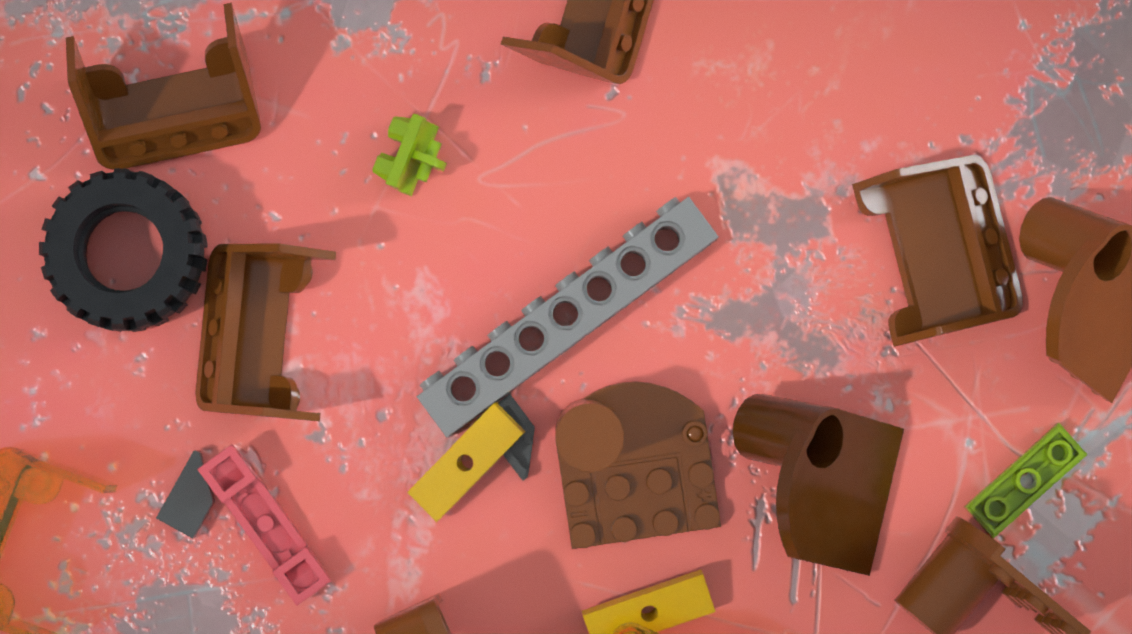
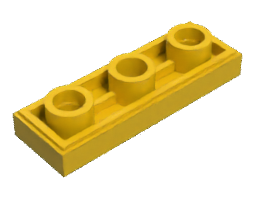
M497 402L493 403L407 493L438 522L526 431ZM463 455H468L472 458V468H466L463 465Z
M700 569L582 610V615L589 634H653L716 611L704 575ZM646 606L654 607L650 613L641 612Z

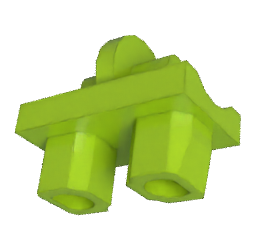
M414 113L411 118L394 116L388 129V137L401 143L396 157L381 152L373 166V173L386 181L385 184L412 197L418 180L427 183L432 169L444 172L447 163L437 158L442 143L434 139L439 127L427 121L425 117Z

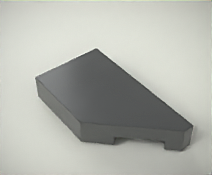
M511 394L499 401L498 404L526 432L504 454V457L522 481L528 478L535 426Z
M194 450L156 517V519L192 539L196 537L215 503L212 489L197 470L204 464L202 453Z

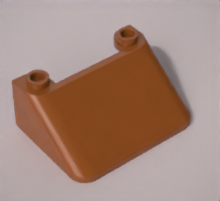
M970 155L899 168L852 184L858 208L864 215L877 216L885 214L908 307L896 310L889 317L888 326L893 347L1013 318L1021 312L1023 295L991 171L981 157Z

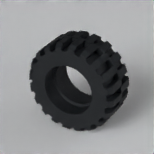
M114 168V172L105 173L101 170L90 174V179L85 182L77 180L68 188L71 192L64 199L59 196L53 203L52 207L56 210L51 220L45 218L41 229L46 231L45 242H39V255L43 256L45 265L41 267L44 279L50 281L53 287L50 291L55 299L62 302L67 307L66 310L76 318H80L88 322V324L118 332L144 331L147 327L153 325L160 326L168 322V317L175 312L180 314L188 306L186 301L191 294H197L201 283L198 281L201 272H206L208 261L204 258V248H207L208 245L206 235L202 233L200 226L202 221L198 213L190 206V202L172 186L154 177L152 174L142 171L133 172L126 168ZM118 212H134L149 219L159 231L163 242L162 259L155 274L144 285L125 291L110 289L101 284L88 267L87 245L89 238L97 225L106 217Z

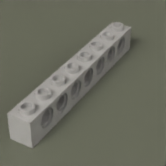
M688 196L682 202L677 197L668 201L656 211L660 216L659 219L646 227L643 221L622 236L626 241L625 244L614 252L608 246L589 260L593 266L580 277L575 271L570 273L555 285L559 292L546 302L542 296L536 298L521 310L525 317L511 326L508 321H505L490 332L487 336L491 342L477 351L473 345L453 360L457 367L443 376L439 370L419 385L423 392L416 397L445 437L449 438L486 411L493 403L505 397L717 241L719 236ZM662 229L674 231L678 236V246L671 251H663L658 248L655 243V235L658 231ZM628 254L641 256L645 263L644 271L637 276L627 275L621 268V260L624 256ZM596 278L605 279L611 286L610 296L603 301L593 300L587 293V286L590 281ZM569 303L576 308L578 317L572 325L561 326L554 320L553 311L559 304ZM537 328L542 332L544 342L538 350L527 351L520 345L519 338L525 329ZM496 352L504 353L510 360L508 371L501 376H493L486 369L487 358ZM461 377L472 379L476 386L474 396L468 401H459L452 393L454 382Z

